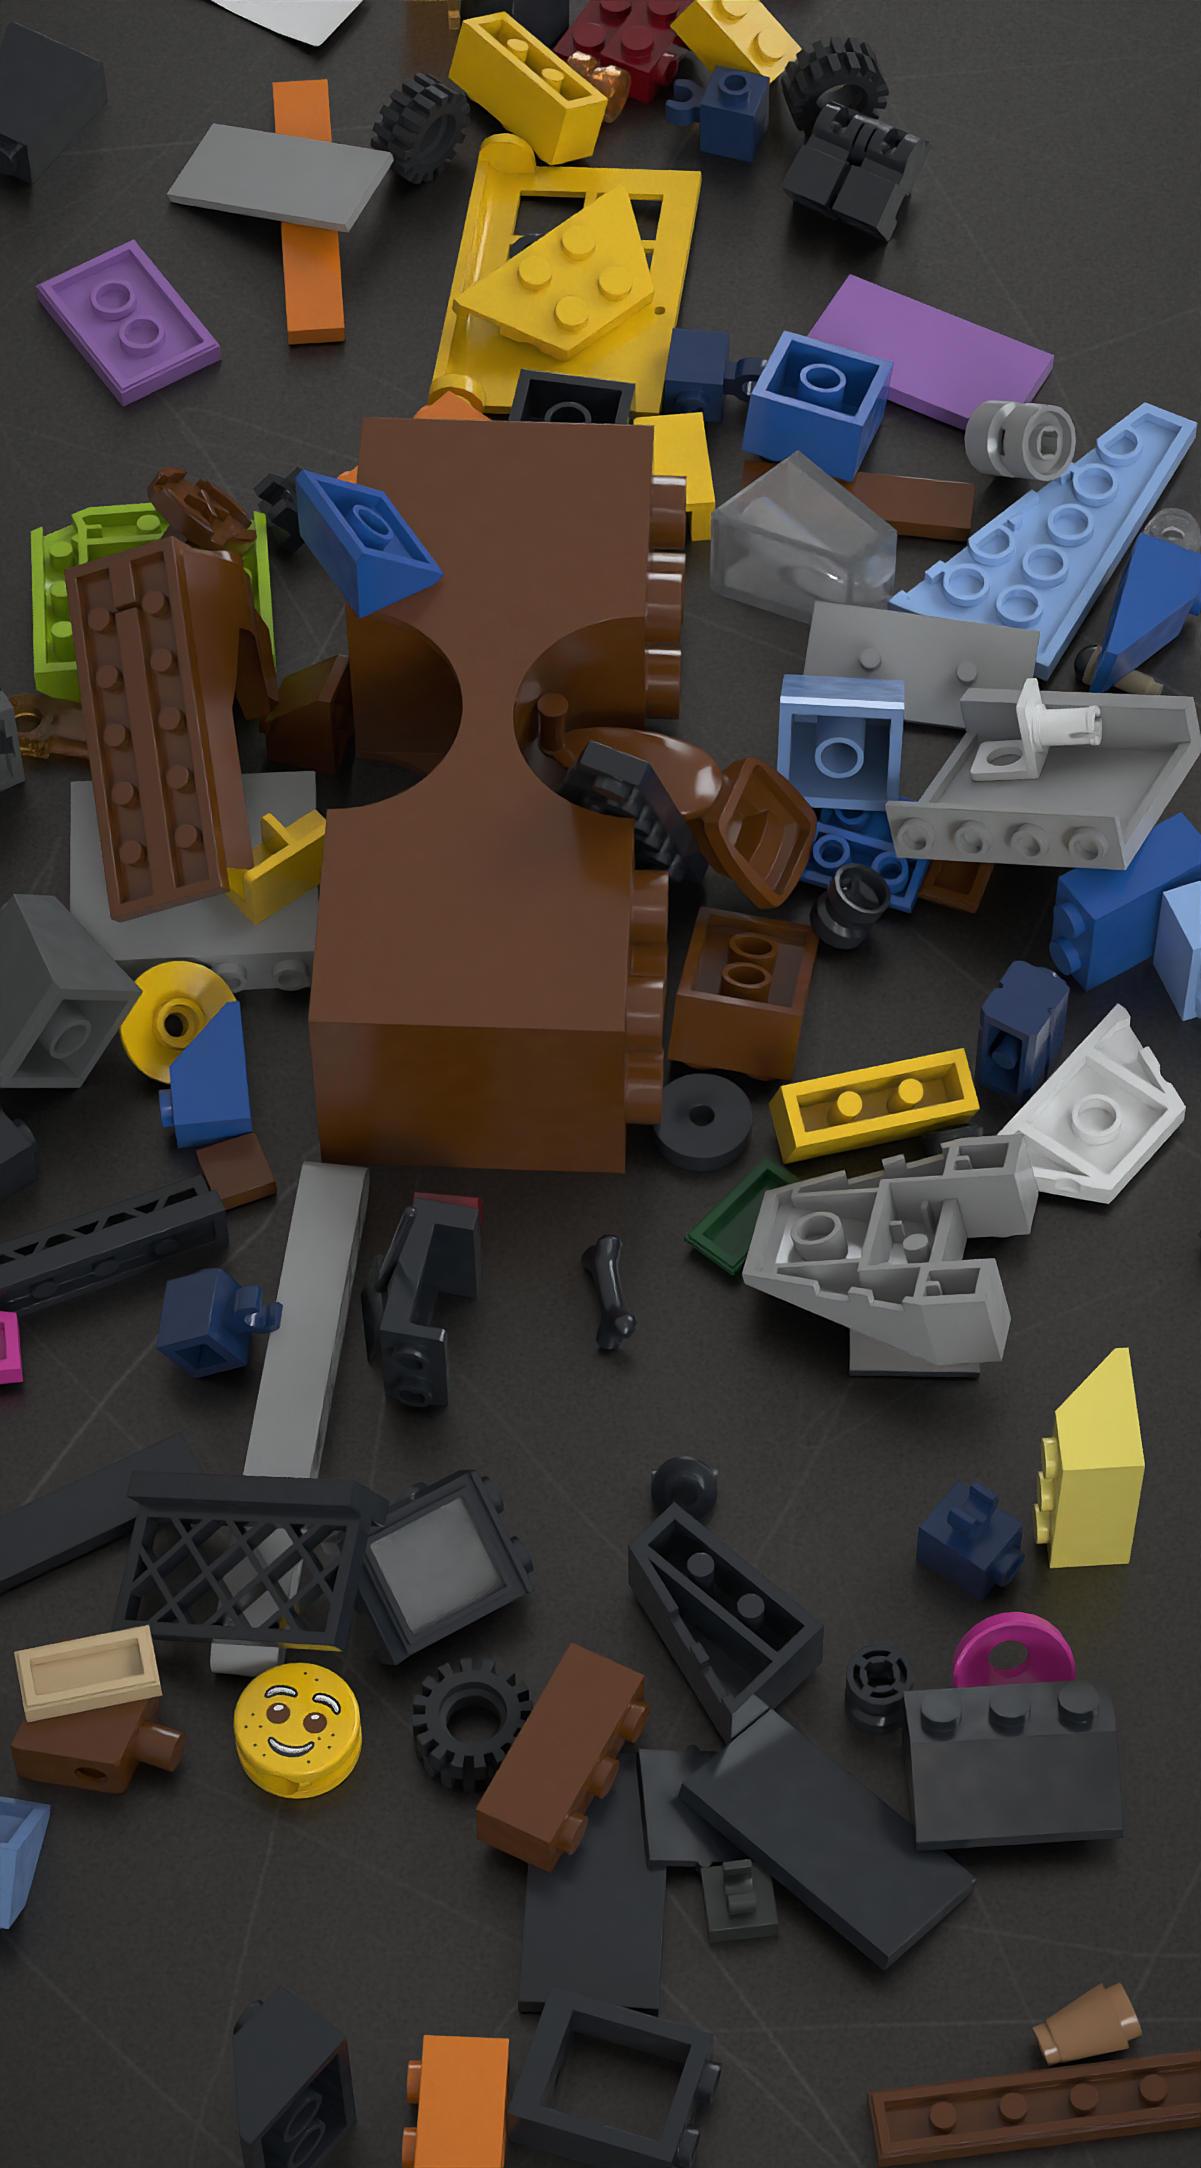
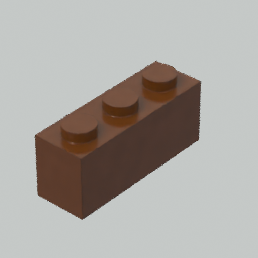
M571 1642L476 1807L477 1839L549 1873L552 1872L563 1852L572 1855L585 1833L588 1817L584 1816V1813L594 1796L603 1799L616 1778L619 1761L615 1758L625 1740L632 1743L636 1742L646 1725L650 1713V1705L644 1703V1675Z

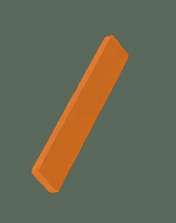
M328 80L273 82L275 133L332 143ZM281 221L289 345L345 341L338 231Z

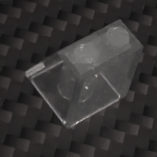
M797 450L711 512L710 588L718 595L809 625L812 622L815 600L888 610V601L894 595L897 530Z

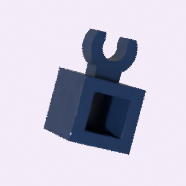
M716 65L706 91L702 90L697 83L691 80L678 79L674 83V100L676 101L667 100L666 121L680 126L690 125L695 122L700 123V151L753 163L769 121L770 77Z
M673 328L665 376V415L702 412L703 421L722 423L726 395H734L739 400L750 403L751 393L767 364V360L758 357H747L738 362L729 361L730 333Z
M219 1267L202 1269L195 1274L169 1280L166 1283L156 1349L194 1379L246 1366L251 1334H266L280 1328L283 1305L280 1302L261 1305L263 1289L259 1285L242 1287Z
M957 1481L919 1526L916 1559L981 1602L996 1583L1001 1587H1005L1020 1569L1025 1554L1020 1551L1023 1523L997 1506L999 1496L979 1482L974 1481L969 1488L960 1481Z

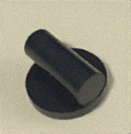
M690 1456L674 1457L664 1462L658 1469H651V1495L656 1508L663 1513L675 1502L695 1520L705 1516L711 1510L717 1498V1469H711L705 1462Z

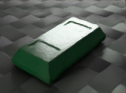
M765 1155L684 1236V1241L733 1276L745 1264L765 1191L801 1182L802 1180Z

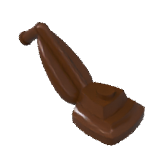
M553 692L546 693L540 697L537 704L538 713L540 714V736L538 737L537 746L543 755L556 760L559 765L568 770L572 767L575 759L579 758L581 751L587 743L592 740L649 762L700 844L701 853L717 874L732 878L740 890L760 909L765 910L778 907L787 899L806 867L816 833L817 817L800 792L778 771L755 757H748L732 762L721 772L715 760L702 748L684 740L655 732L618 727H593L575 729L565 733V715L568 713L567 699L563 695Z

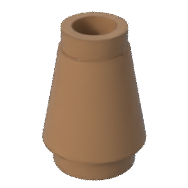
M1120 1982L1104 1988L1103 1984L1099 1983L1045 2019L1044 2023L1032 2027L1048 2067L1060 2062L1065 2063L1129 2049L1128 2041L1143 2035L1132 2004Z

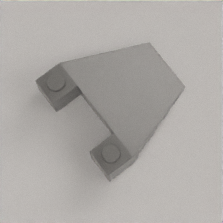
M1024 1134L959 1138L941 1143L943 1154L906 1163L904 1155L900 1154L882 1159L884 1170L847 1179L845 1170L765 1191L742 1272L745 1284L936 1365H975L984 1362H1002L1011 1316L995 1258L962 1259L967 1238L991 1236L1004 1238L1012 1235L1030 1234L1039 1192Z

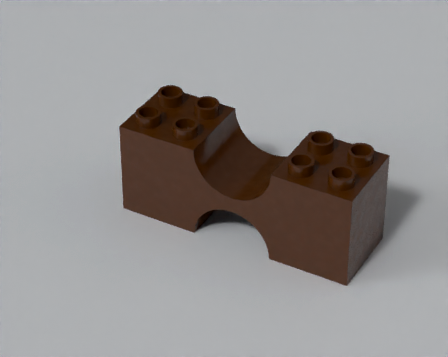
M362 417L356 484L384 491L444 575L436 584L362 618L358 617L347 600L345 604L356 756L359 759L377 760L403 767L424 779L408 790L377 803L345 809H327L308 1016L322 1163L625 1173L627 1124L661 1125L664 1072L662 1040L663 1019H666L668 989L667 928L669 871L635 870L634 818L615 817L590 811L569 802L552 791L554 787H557L567 770L559 765L556 760L543 755L538 749L540 714L538 713L537 704L540 697L546 693H559L567 699L568 713L565 715V733L575 729L593 727H618L647 731V719L679 720L682 647L651 646V644L680 645L681 625H684L686 553L654 552V548L684 549L687 477L654 475V425Z

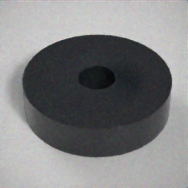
M707 1073L682 1076L663 1088L661 1125L651 1124L654 1144L664 1158L680 1168L698 1172L724 1168L739 1159L748 1148L752 1137V1107L743 1090L724 1077ZM707 1119L712 1123L706 1126H698L693 1121Z

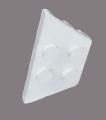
M1117 1004L997 1134H1024L1037 1188L1040 1192L1109 1204L1184 1121L1186 1106L1173 1085L1165 1081L1161 1076L1160 1064L1149 1046L1143 1048L1130 1027L1131 1017L1126 1008L1120 1004Z

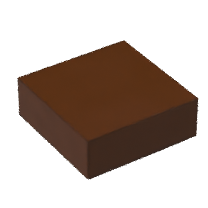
M255 1131L195 1151L196 1163L209 1191L217 1190L225 1210L277 1193L276 1180Z

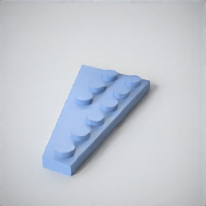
M1144 402L1096 439V447L1076 463L1071 462L1068 469L1059 478L1052 480L1037 493L1034 490H1030L969 537L967 547L948 562L944 563L940 560L925 572L924 580L907 593L901 590L887 601V610L1040 631L1034 676L1047 681L1196 437L1197 422Z

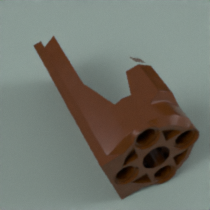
M169 536L64 569L111 919L121 923L230 892L227 868L246 870L254 868L232 714L234 692L246 720L270 714L280 703L269 628L254 607L251 579L243 568L242 557L240 554L232 551L195 549L177 538ZM277 716L270 723L268 746L275 739Z

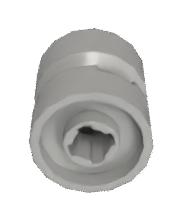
M995 399L981 403L973 411L967 423L964 438L967 457L971 465L980 473L1039 481H1051L1059 478L1068 469L1074 456L1076 445L1075 427L1069 414L1061 407Z

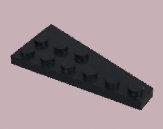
M590 740L581 751L579 758L575 759L572 767L566 771L557 787H554L552 791L569 802L590 811L615 817L634 818L635 859L649 864L646 870L669 871V883L680 885L683 878L701 884L709 863L701 853L700 844L651 764L645 760Z

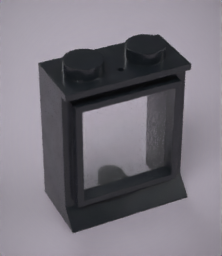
M458 1470L389 1506L385 1526L370 1527L353 1608L358 1615L368 1616L382 1645L373 1650L378 1663L398 1665L411 1654L526 1593L529 1594L535 1591L527 1575L534 1570L531 1558L518 1537L513 1536L509 1538L498 1515L504 1512L501 1496L490 1478L487 1476L480 1478L477 1470ZM339 1532L320 1543L326 1555H341L346 1532Z

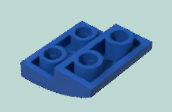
M899 796L898 801L918 802L916 800ZM822 808L817 821L811 853L799 881L828 889L830 880L843 865L851 863L862 864L874 869L886 881L891 894L888 907L911 913L918 899L917 892L931 859L897 858L886 811Z

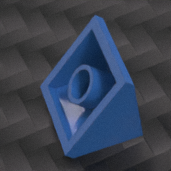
M303 469L295 478L300 536L359 618L365 617L436 584L444 575L384 491Z

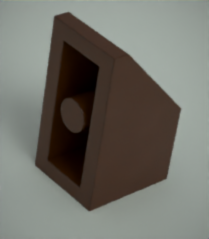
M341 654L284 677L278 691L280 703L270 714L260 716L259 732L266 736L268 760L336 777L355 734L349 656ZM277 716L275 739L268 746L270 723Z

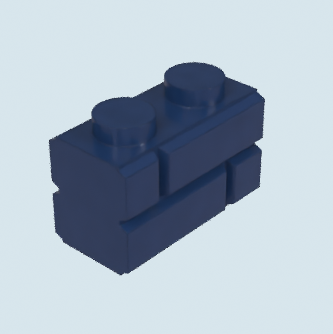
M1022 960L1013 961L1001 978L999 988H994L981 1007V1026L978 1033L974 1079L978 1082V1085L1020 1106L1025 1105L1041 1088L1044 1078L1048 1079L1061 1060L1069 987L1055 972L1045 967H1035Z

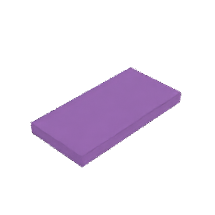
M849 274L807 335L808 338L894 362L887 400L966 431L967 423L973 411L983 402L995 399L1016 401L1024 404L1031 403L1053 369L1054 355L851 274Z

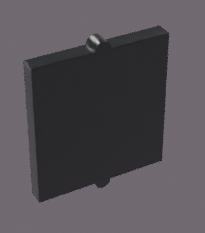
M689 1745L685 1751L639 1749L636 1753L647 1866L695 1867V1870L700 1873V1868L721 1866L722 1862L751 1859L678 1797L682 1782L718 1752L700 1751L696 1745Z

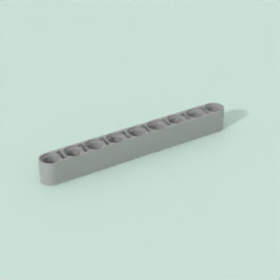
M304 1161L302 1165L276 1302H280L283 1305L280 1328L271 1332L269 1336L243 1475L318 1478L367 1211L370 1171L368 1167ZM245 1527V1529L247 1530V1532L252 1528V1527ZM277 1529L257 1548L269 1566L293 1542L285 1529ZM301 1530V1532H302L303 1534L308 1531V1530ZM233 1532L231 1535L229 1548L235 1542H237V1539L234 1536ZM246 1556L223 1577V1580L234 1597L258 1573ZM303 1559L278 1580L289 1600L297 1594ZM267 1590L243 1613L251 1627L258 1628L279 1608ZM219 1600V1603H218L217 1611H218L221 1607H223V1605H222V1603H221L220 1600ZM232 1621L228 1626H235ZM287 1625L284 1629L290 1630L291 1627ZM211 1643V1671L214 1673L257 1677L268 1669L284 1664L287 1648Z

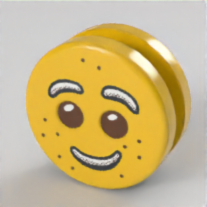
M288 1663L273 1667L254 1678L244 1689L236 1704L234 1733L240 1763L249 1778L271 1794L294 1799L321 1795L342 1783L352 1772L358 1761L362 1746L359 1706L348 1684L329 1669L310 1663Z

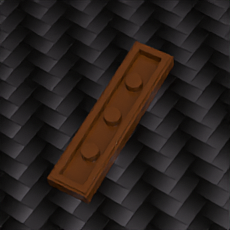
M745 460L737 504V518L968 542L972 525L976 484L857 472L853 481L849 482L795 465Z

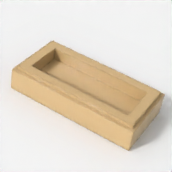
M149 1625L14 1652L27 1723L162 1696Z

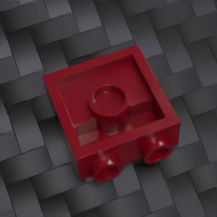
M590 0L552 52L584 79L649 104L662 86L667 87L671 84L677 73L680 61L688 51L692 52L670 25L694 0Z

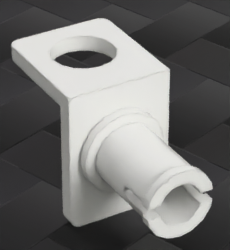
M1027 678L1016 706L1022 740L986 741L981 743L970 770L971 778L973 781L1036 779L1040 776L1050 746L1099 745L1102 739V718H1095L1100 715L1099 707L1094 705L1086 708L1047 710L1041 701L1037 678ZM1013 754L1021 756L1018 761L1009 765L994 766L990 764L992 760L1002 755Z

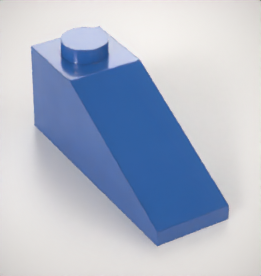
M1141 532L1139 533L1121 575L1089 692L1104 693L1176 638L1188 613L1199 616L1201 612L1200 553Z

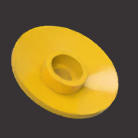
M188 961L162 963L148 969L136 978L134 982L143 993L119 1028L123 1047L133 1064L151 1079L166 1085H171L169 1066L227 1002L237 1001L229 986L220 976L202 965ZM170 1014L179 1017L182 1021L183 1031L179 1037L169 1035L165 1029V1020Z

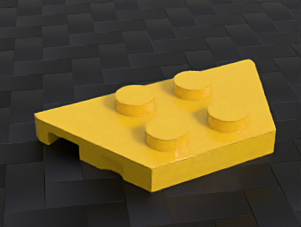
M622 182L466 289L454 298L452 310L457 316L468 319L469 315L472 314L500 326L499 334L519 343L528 342L534 344L539 348L540 352L563 362L573 358L653 300L655 290L627 188Z

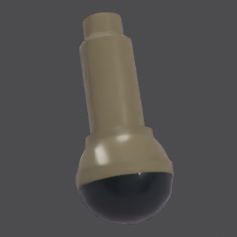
M1101 645L1086 646L1075 658L1074 670L1076 676L1087 685H1091ZM1137 670L1131 671L1113 685L1130 694L1160 695L1163 689V685L1155 682L1153 677Z

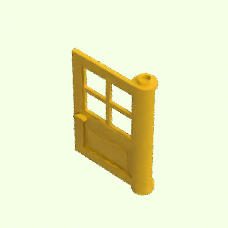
M510 133L494 134L485 138L480 145L477 168L427 405H432L446 392L451 391L482 414H510L521 369L636 383V418L661 416L672 329L676 328L702 183L701 171L536 166L533 149L524 139ZM622 182L627 188L630 200L662 201L656 240H641L644 253L653 255L650 275L655 291L652 302L567 362L540 352L539 348L534 344L528 342L519 343L499 334L500 326L472 314L469 315L468 319L457 316L452 310L454 298L507 262L512 245L520 237H523L514 235L521 196L585 198L583 207L585 208Z

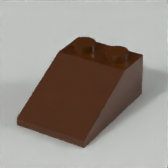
M700 906L677 991L667 1059L684 1062L687 1066L699 1070L720 1068L746 1073L749 1077L762 1081L775 1079L791 1081L820 939L812 926Z

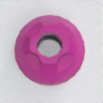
M1023 1612L1001 1613L988 1617L974 1625L961 1639L952 1660L953 1688L1076 1680V1664L1073 1654L1060 1631L1047 1620L1034 1614ZM1018 1641L1027 1648L1026 1659L1016 1668L1001 1670L989 1662L990 1652L1001 1642Z

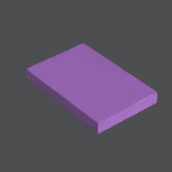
M134 239L36 286L37 297L40 303L123 407L221 360L220 345Z

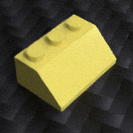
M1115 1348L1055 1411L1052 1437L1041 1439L1042 1471H1037L1038 1504H1033L1032 1519L1035 1543H1047L1050 1568L1128 1564L1130 1561L1145 1462L1129 1348Z

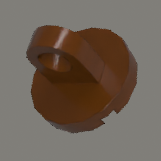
M164 467L147 487L148 498L152 505L170 524L160 539L173 536L195 549H201L202 547L209 551H232L243 557L257 539L256 530L248 529L252 522L246 511L231 496L208 480L204 481L200 478L195 485L183 479L188 473L185 469L179 467Z

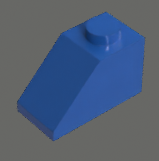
M240 1001L227 1002L169 1066L171 1089L159 1090L162 1127H175L178 1149L214 1145L253 1132Z

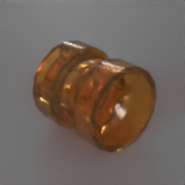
M576 51L570 56L566 64L608 99L602 121L611 123L617 118L626 103L631 86V75L629 71L615 65L600 66L595 57Z

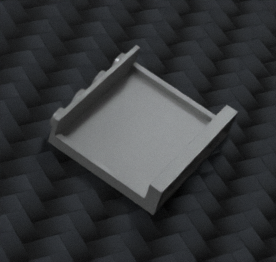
M968 688L959 700L966 734L918 802L888 800L885 804L897 858L1126 870L1201 753V734L1194 697L1040 691L1042 704L1046 706L1047 710L1098 706L1100 715L1095 718H1102L1101 743L1099 745L1050 746L1040 776L1036 779L973 781L970 770L981 743L986 741L1022 740L1016 713V706L1022 690ZM1013 754L1002 755L992 760L990 764L994 766L1009 765L1018 761L1021 756Z
M315 771L241 774L252 849L262 843L260 818L267 813H271L286 828L314 809L318 811ZM92 781L71 782L70 913L133 981L156 965L171 961H188L202 965L215 972L226 982L233 993L249 989L279 988L281 990L294 991L304 987H311L319 905V885L256 926L224 893L125 922H116L110 917Z

